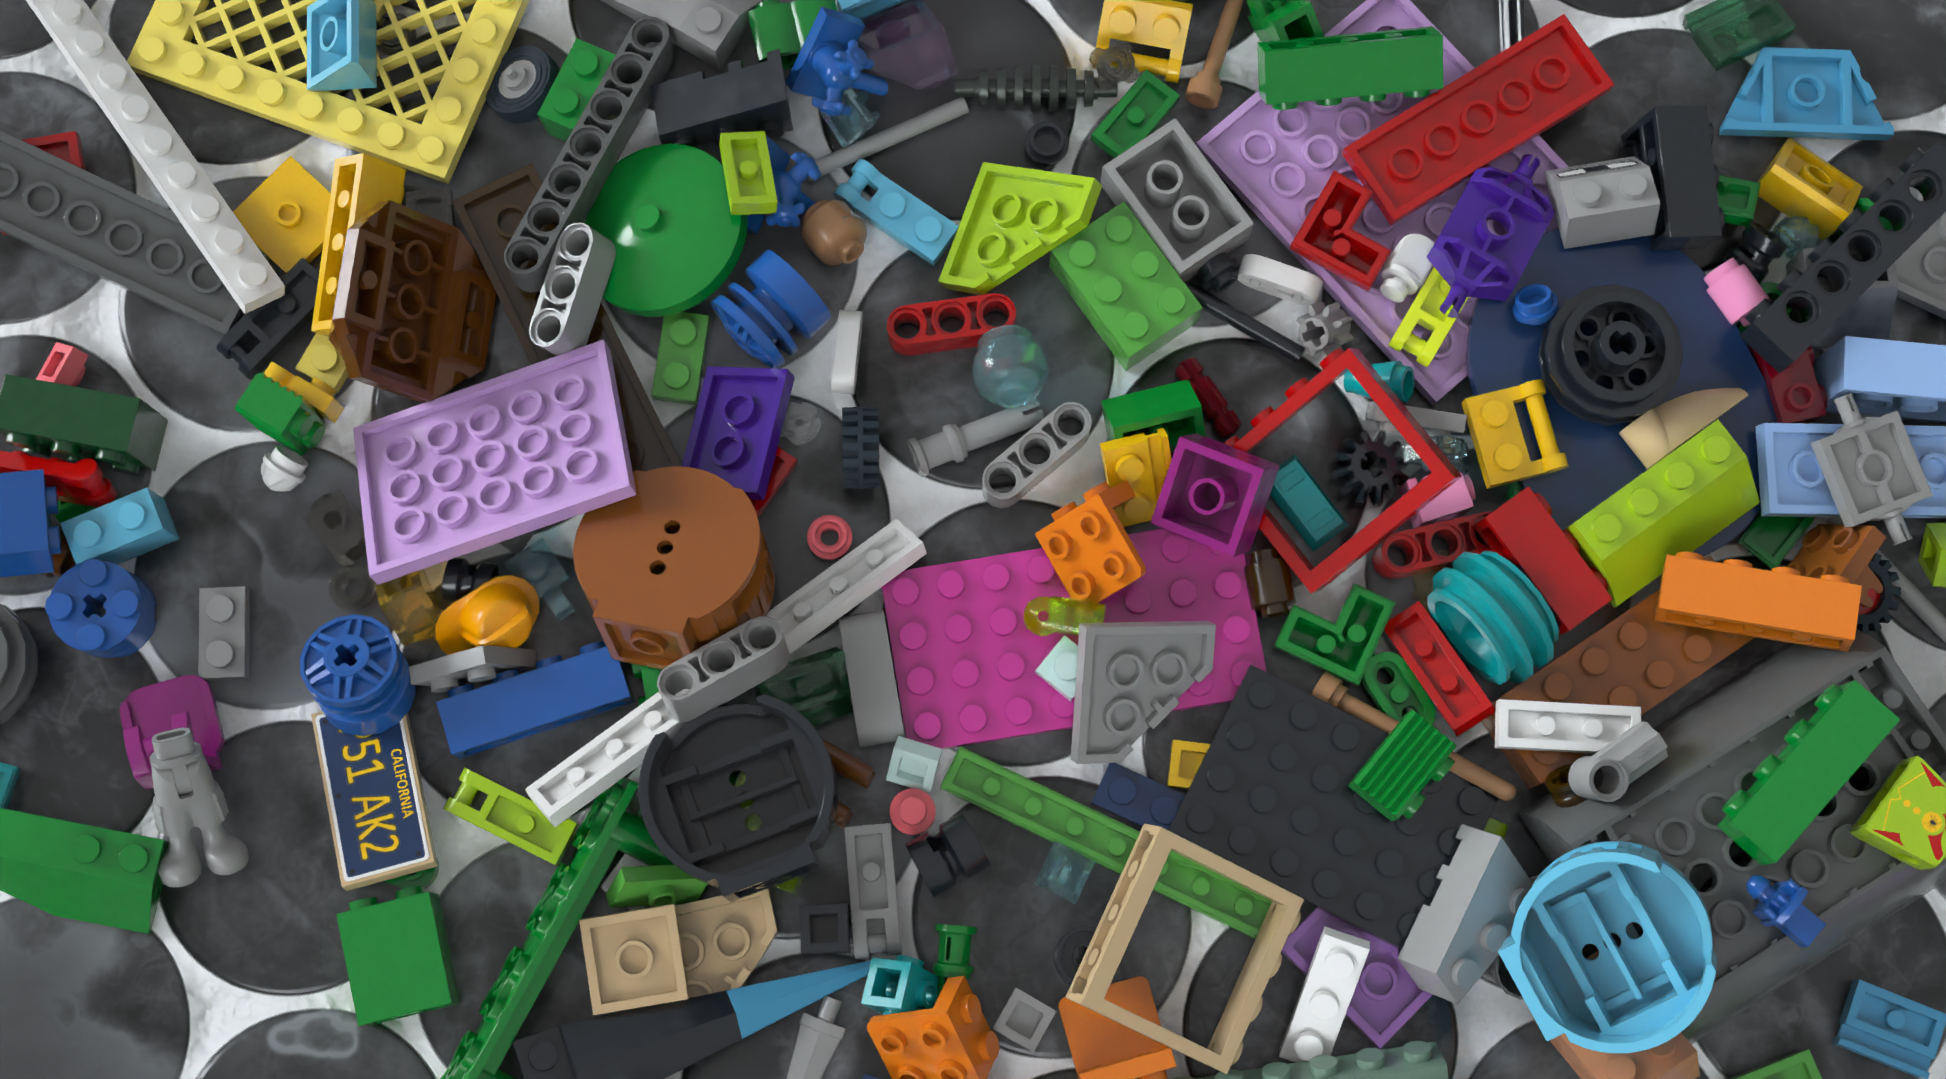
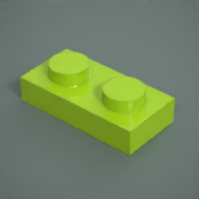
M765 131L720 133L719 146L731 215L776 213L778 201Z

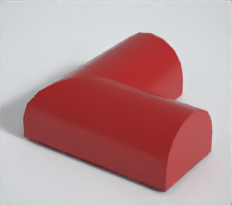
M1335 170L1290 245V249L1366 292H1369L1392 251L1353 230L1373 191Z

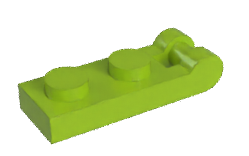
M464 767L458 779L462 783L454 798H448L443 809L558 866L579 824L567 818L557 827H554L533 801ZM478 790L488 795L480 811L470 807Z

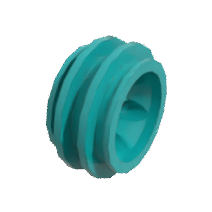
M1485 550L1479 555L1465 551L1452 562L1453 569L1444 567L1432 578L1433 591L1427 596L1428 609L1434 622L1457 655L1474 672L1487 681L1498 685L1503 684L1507 680L1521 684L1533 675V666L1541 668L1554 658L1553 643L1559 639V628L1553 612L1527 576L1509 560L1496 552Z

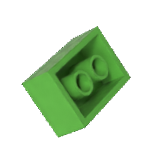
M1122 202L1089 224L1088 227L1051 250L1049 267L1125 371L1198 323L1203 307L1125 202Z

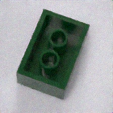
M5 374L0 391V433L6 436V443L23 448L22 452L34 457L50 459L51 453L67 456L66 461L74 464L82 459L91 458L95 461L111 464L110 469L130 475H138L139 469L156 471L168 419L142 399Z

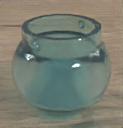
M1016 325L1000 326L983 334L978 341V352L974 357L972 368L973 380L979 393L989 402L1005 408L1015 409L1027 405L1045 388L1048 378L1049 366L1041 346L1035 342L1029 330Z

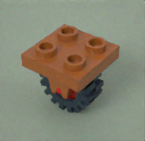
M1817 524L1816 527L1805 535L1802 541L1803 546L1792 562L1785 566L1800 571L1801 576L1820 579L1822 575H1839L1848 578L1850 584L1862 585L1856 629L1865 634H1868L1869 631L1876 632L1882 629L1880 623H1889L1893 618L1887 611H1897L1899 603L1892 601L1893 595H1901V587H1893L1892 582L1899 580L1897 572L1888 571L1893 566L1890 561L1881 559L1882 555L1876 553L1886 539V536L1875 526L1856 525L1845 527L1842 524Z

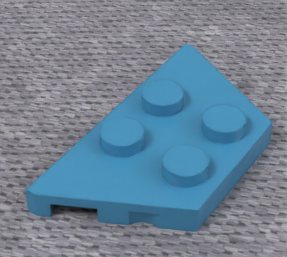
M1763 47L1757 54L1719 128V135L1888 141L1894 135V128L1890 121L1887 123L1883 121L1873 103L1877 97L1870 84L1862 78L1860 66L1851 50Z

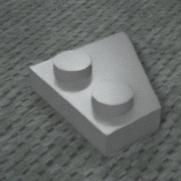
M481 645L408 668L411 685L431 686V692L439 693L459 687L461 682H481L494 679L496 674L509 670H518L519 672L536 668L535 663L538 660L535 649Z

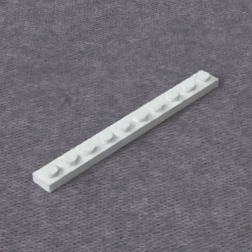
M26 0L244 314L284 296L285 285L85 1Z
M896 518L771 609L767 616L775 619L781 625L789 653H793L926 555L924 543ZM766 643L764 645H761L758 649L768 648L773 643ZM732 666L722 667L717 672L727 671ZM690 689L681 690L675 696L686 694ZM657 692L525 790L550 823L557 827L641 765L647 748L656 734L665 732L673 739L689 722L674 720L668 714L660 692Z

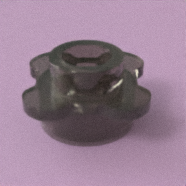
M1119 40L1115 42L1113 47L1107 49L1095 48L1090 53V63L1096 67L1099 76L1097 85L1102 90L1109 91L1114 88L1115 84L1121 82L1133 83L1138 78L1139 71L1135 67L1131 46L1126 41ZM1112 61L1118 64L1116 70L1110 67Z

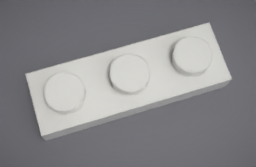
M1499 699L1495 703V748L1595 754L1641 722V707Z
M1324 926L1283 1038L1279 1057L1293 1062L1310 1061L1315 1056L1331 1055L1368 956L1370 941Z

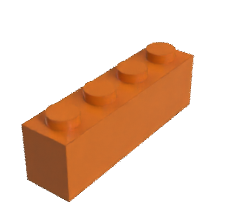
M1677 552L1675 556L1666 555L1655 621L1848 652L1855 640L1862 585L1850 584L1848 578L1839 575H1822L1819 579L1801 576L1800 571L1789 567H1774L1772 571L1752 568L1751 563L1743 560L1727 559L1723 563L1705 561L1704 556L1694 552Z

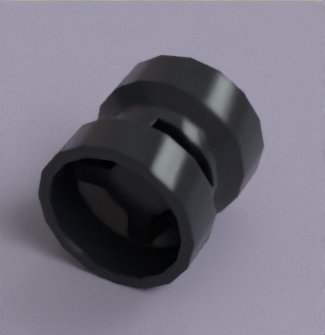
M1751 221L1742 233V242L1739 246L1730 249L1724 257V261L1726 262L1734 258L1739 265L1745 264L1760 284L1769 273V264L1773 259L1780 258L1788 245L1769 229Z
M461 557L448 560L442 581V599L448 602H455L483 583L499 576L498 565L483 561L478 566L470 564L466 558Z

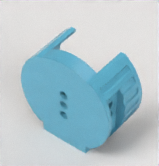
M1603 841L1583 845L1563 854L1547 866L1525 895L1516 913L1511 935L1505 939L1498 951L1546 1041L1565 1033L1569 1042L1589 1050L1604 1053L1643 1051L1659 1046L1677 1036L1693 1022L1704 1007L1713 987L1717 966V955L1713 950V932L1710 917L1694 885L1675 866L1663 860L1659 851L1641 844L1624 841ZM1632 922L1639 923L1643 928V933L1637 938L1630 937L1626 932V926ZM1611 933H1615L1620 937L1621 944L1619 947H1617ZM1586 944H1594L1599 950V955L1595 959H1588L1583 955L1582 948Z

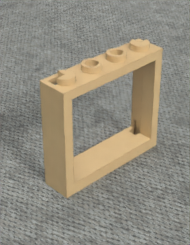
M1144 823L1065 998L1213 1069L1228 1074L1231 1065L1235 1064L1241 1056L1243 1050L1242 1040L1250 1022L1258 1016L1262 1008V994L1269 978H1272L1277 973L1281 965V951L1287 937L1294 932L1301 918L1300 908L1304 899L1162 827ZM1170 851L1272 901L1208 1048L1202 1047L1104 999Z

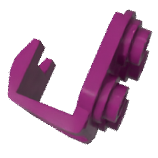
M184 675L142 687L131 692L121 703L120 719L127 756L135 780L144 789H154L152 765L150 763V756L154 752L151 739L154 735L183 727L189 728L193 742L201 744L211 772L222 769L219 752L224 745V733L214 692L210 684L202 677Z

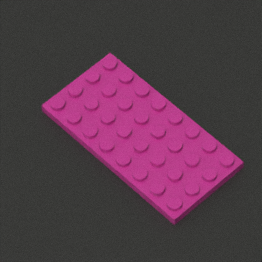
M1164 528L1128 534L1146 566L1145 575L1086 610H1079L1075 606L1043 548L904 570L882 586L906 738L940 749H949L1073 728L1075 697L1070 702L1039 677L1035 670L1064 635L1078 645L1080 623L1210 621L1214 623L1216 631L1213 670L1200 683L1195 681L1177 699L1180 703L1171 712L1231 703L1250 665L1267 672L1255 610H1251L1243 569L1247 566L1245 554L1233 557Z

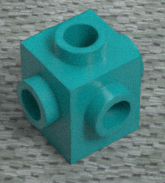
M897 955L896 960L872 957L861 1004L883 1015L931 1009L938 999L937 986L939 977L923 969L924 962L917 958Z

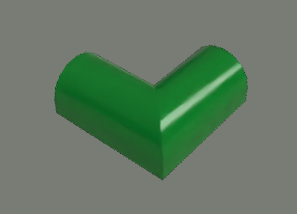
M1354 583L1335 623L1293 605L1273 647L1358 686L1396 602Z

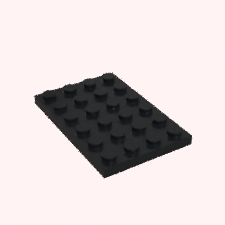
M1250 665L1168 831L1303 898L1305 902L1402 950L1423 904L1430 907L1442 882L1436 878L1442 864L1449 866L1461 840L1457 839L1456 835L1461 825H1467L1484 831L1499 798L1448 771L1438 783L1431 778L1420 791L1426 799L1410 819L1401 815L1399 819L1391 822L1348 787L1349 783L1389 734Z

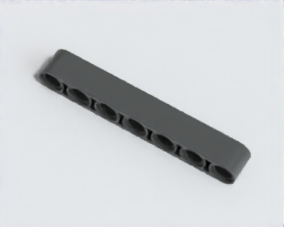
M652 16L643 17L632 25L504 252V261L515 285L522 291L531 293L542 289L562 231L568 225L584 222L653 99L651 85L662 83L675 57L669 29L661 19ZM651 42L660 43L659 45L652 48L645 47L647 44ZM630 78H640L637 82L632 84L624 83L626 80ZM609 114H620L613 120H603ZM589 150H600L592 157L583 156ZM569 186L579 187L572 194H562L563 190ZM548 223H558V226L551 231H540ZM528 260L537 261L534 267L530 269H519Z

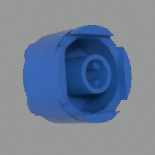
M98 559L86 560L66 571L54 585L45 603L46 613L57 636L67 645L99 658H121L135 653L150 639L157 621L155 620V605L157 606L150 586L142 578L121 566ZM103 606L107 612L104 616L100 617L102 614L100 610Z

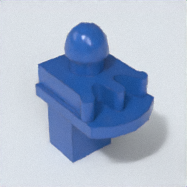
M1754 875L1748 879L1746 883L1747 892L1753 899L1757 898L1760 901L1752 911L1761 920L1760 923L1765 927L1776 926L1799 947H1809L1826 926L1821 919L1802 904L1809 891L1803 886L1800 887L1792 879L1775 883L1773 886L1770 885V881L1760 875Z

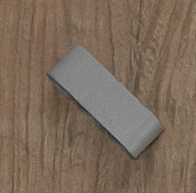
M573 223L562 231L529 326V335L533 343L556 356L587 345L615 261L616 250L612 241L584 223Z
M1076 402L1063 403L993 460L984 470L982 477V493L985 500L997 508H1008L1014 505L1080 450L1088 441L1092 425L1091 415L1087 408ZM1065 418H1073L1081 423L1083 430L1077 435L1069 436L1061 432L1058 424ZM1038 446L1047 451L1049 458L1046 462L1036 465L1027 461L1024 453L1030 447ZM997 475H1006L1014 481L1015 487L1008 493L1001 494L991 488L990 481Z
M884 610L840 617L839 626L860 748L896 742L898 736L905 737Z
M768 616L753 618L664 668L658 676L657 686L668 714L674 720L690 722L780 673L787 666L790 656L781 625L775 619ZM773 643L768 648L758 649L761 645ZM732 666L727 671L717 672L722 667ZM690 689L686 694L675 696L681 690Z

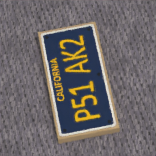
M323 711L311 714L342 888L349 891L438 866L409 714L407 713L398 724L386 731L367 736H357L342 732L329 722Z

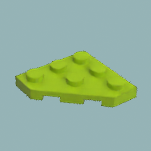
M983 162L938 282L949 290L977 295L986 294L1088 227L1102 185L1092 177Z

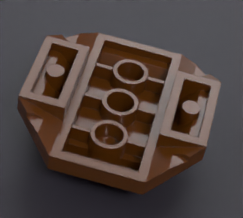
M392 200L378 202L347 229L329 341L343 358L350 379L417 402H430L453 389L465 378H471L485 369L496 291L485 268L482 267L475 250L459 228Z

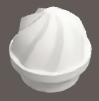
M277 445L272 453H266L262 459L261 474L263 481L273 491H291L306 478L304 471L308 466V462L298 453L287 447Z

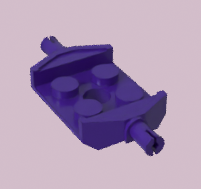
M1524 154L1516 171H1513L1512 174L1495 167L1476 169L1466 184L1465 190L1435 244L1426 256L1451 288L1443 304L1440 306V311L1444 315L1453 305L1448 317L1456 318L1467 297L1506 301L1513 292L1555 214L1550 199L1532 185L1533 181L1531 179L1540 166V160L1537 157L1528 166L1533 155ZM1496 220L1500 222L1505 228L1506 235L1497 236L1492 234L1486 227L1485 221Z

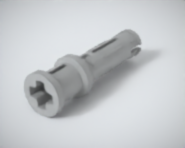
M1035 397L1030 398L1026 402L961 427H957L955 424H947L943 426L941 432L917 440L915 437L908 439L909 451L920 476H926L929 474V469L952 460L956 463L962 462L964 458L968 457L967 452L1034 427L1044 419L1042 409L1037 410V407L1040 406L1038 400Z

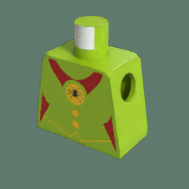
M1918 755L1900 760L1849 833L1919 870L1936 868L1944 858L1946 859V782Z

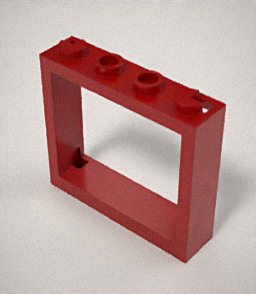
M1341 347L1334 350L1320 362L1319 365L1323 370L1310 381L1303 377L1284 393L1288 400L1276 410L1269 406L1250 421L1253 427L1250 432L1241 439L1235 435L1223 443L1247 453L1252 452L1349 370L1431 470L1432 473L1315 568L1265 507L1259 529L1311 594L1325 588L1462 477L1359 349L1348 348L1345 352Z

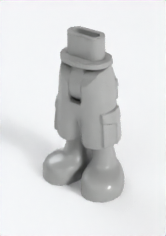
M185 727L154 735L151 739L154 752L150 756L155 794L152 812L154 813L157 830L170 839L169 848L164 853L158 868L161 882L169 887H183L199 878L202 864L198 849L191 835L193 827L201 829L206 863L213 873L230 875L243 869L249 860L248 849L238 837L228 833L222 825L227 813H229L227 803L224 798V792L212 776L201 744L193 742L191 730Z

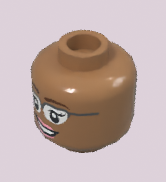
M821 200L812 205L804 214L801 229L802 240L824 264L828 266H837L843 263L850 264L861 256L867 237V227L846 203L841 200Z

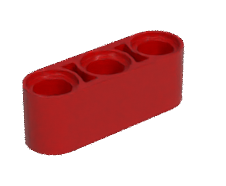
M998 293L903 305L893 310L887 319L888 341L895 352L906 356L1000 344L1007 341L1015 330L1016 308L1009 297ZM1000 311L1007 316L1008 320L1004 325L994 327L987 324L984 317L989 312ZM956 317L964 325L959 331L949 333L940 327V323L945 318ZM903 323H912L919 328L918 334L910 339L899 337L895 331Z
M1481 512L1396 532L1384 539L1374 549L1372 564L1376 572L1382 577L1400 579L1443 569L1444 567L1453 566L1452 562L1465 551L1479 555L1485 550L1491 551L1488 546L1481 544L1477 540L1475 528L1473 527L1474 524L1491 512ZM1432 536H1440L1447 541L1449 545L1448 556L1439 555L1433 550L1431 545ZM1389 546H1397L1404 551L1406 555L1405 566H1397L1390 561L1387 552Z

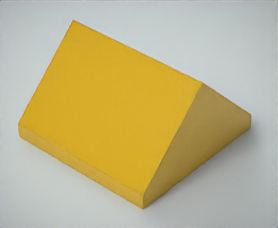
M1790 137L1757 181L1761 183L1758 197L1822 240L1838 229L1837 227L1852 213L1863 188L1862 185Z

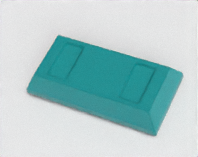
M1296 454L1280 464L1270 496L1314 552L1346 529L1349 524Z

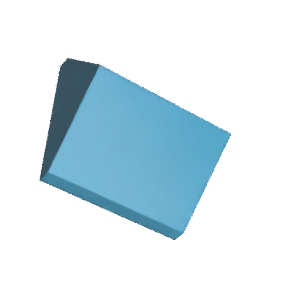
M317 0L307 7V90L316 92L377 88L375 2L373 0Z

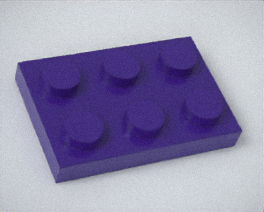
M708 366L682 467L696 468L715 474L734 488L742 489L749 499L764 500L795 379L794 375L788 369Z

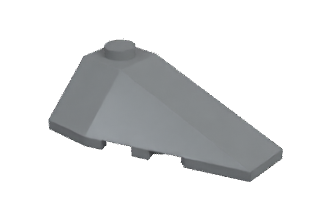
M766 0L601 1L635 21L649 16L661 19L669 29L672 43L721 71L750 27L748 12L755 9L757 4Z

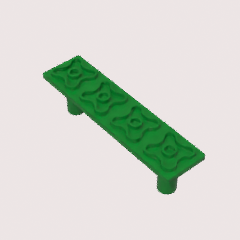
M623 777L595 798L591 810L572 840L571 845L576 850L568 864L561 862L553 873L544 895L526 923L525 929L530 931L521 948L514 946L510 951L498 978L480 1006L478 1013L483 1015L482 1020L475 1032L468 1030L465 1033L451 1063L440 1079H518L499 1069V1066L617 851L619 850L648 866L674 865L652 840L643 818L626 809L639 784Z

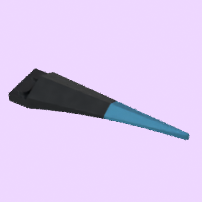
M871 961L560 1024L557 1027L513 1041L512 1046L523 1079H666L867 976Z

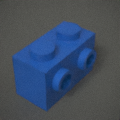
M43 469L0 473V577L54 572L53 554H62L59 526L51 527L50 515L59 514L56 486H47Z

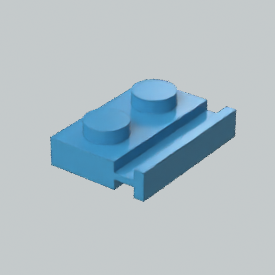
M1856 979L1852 981L1838 1023L1840 1028L1837 1037L1833 1038L1832 1044L1919 1079H1928L1930 1063L1932 1059H1935L1946 1025V1014Z

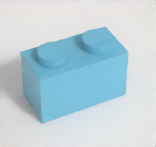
M147 487L60 523L76 565L89 559L108 561L118 565L179 539L164 498Z

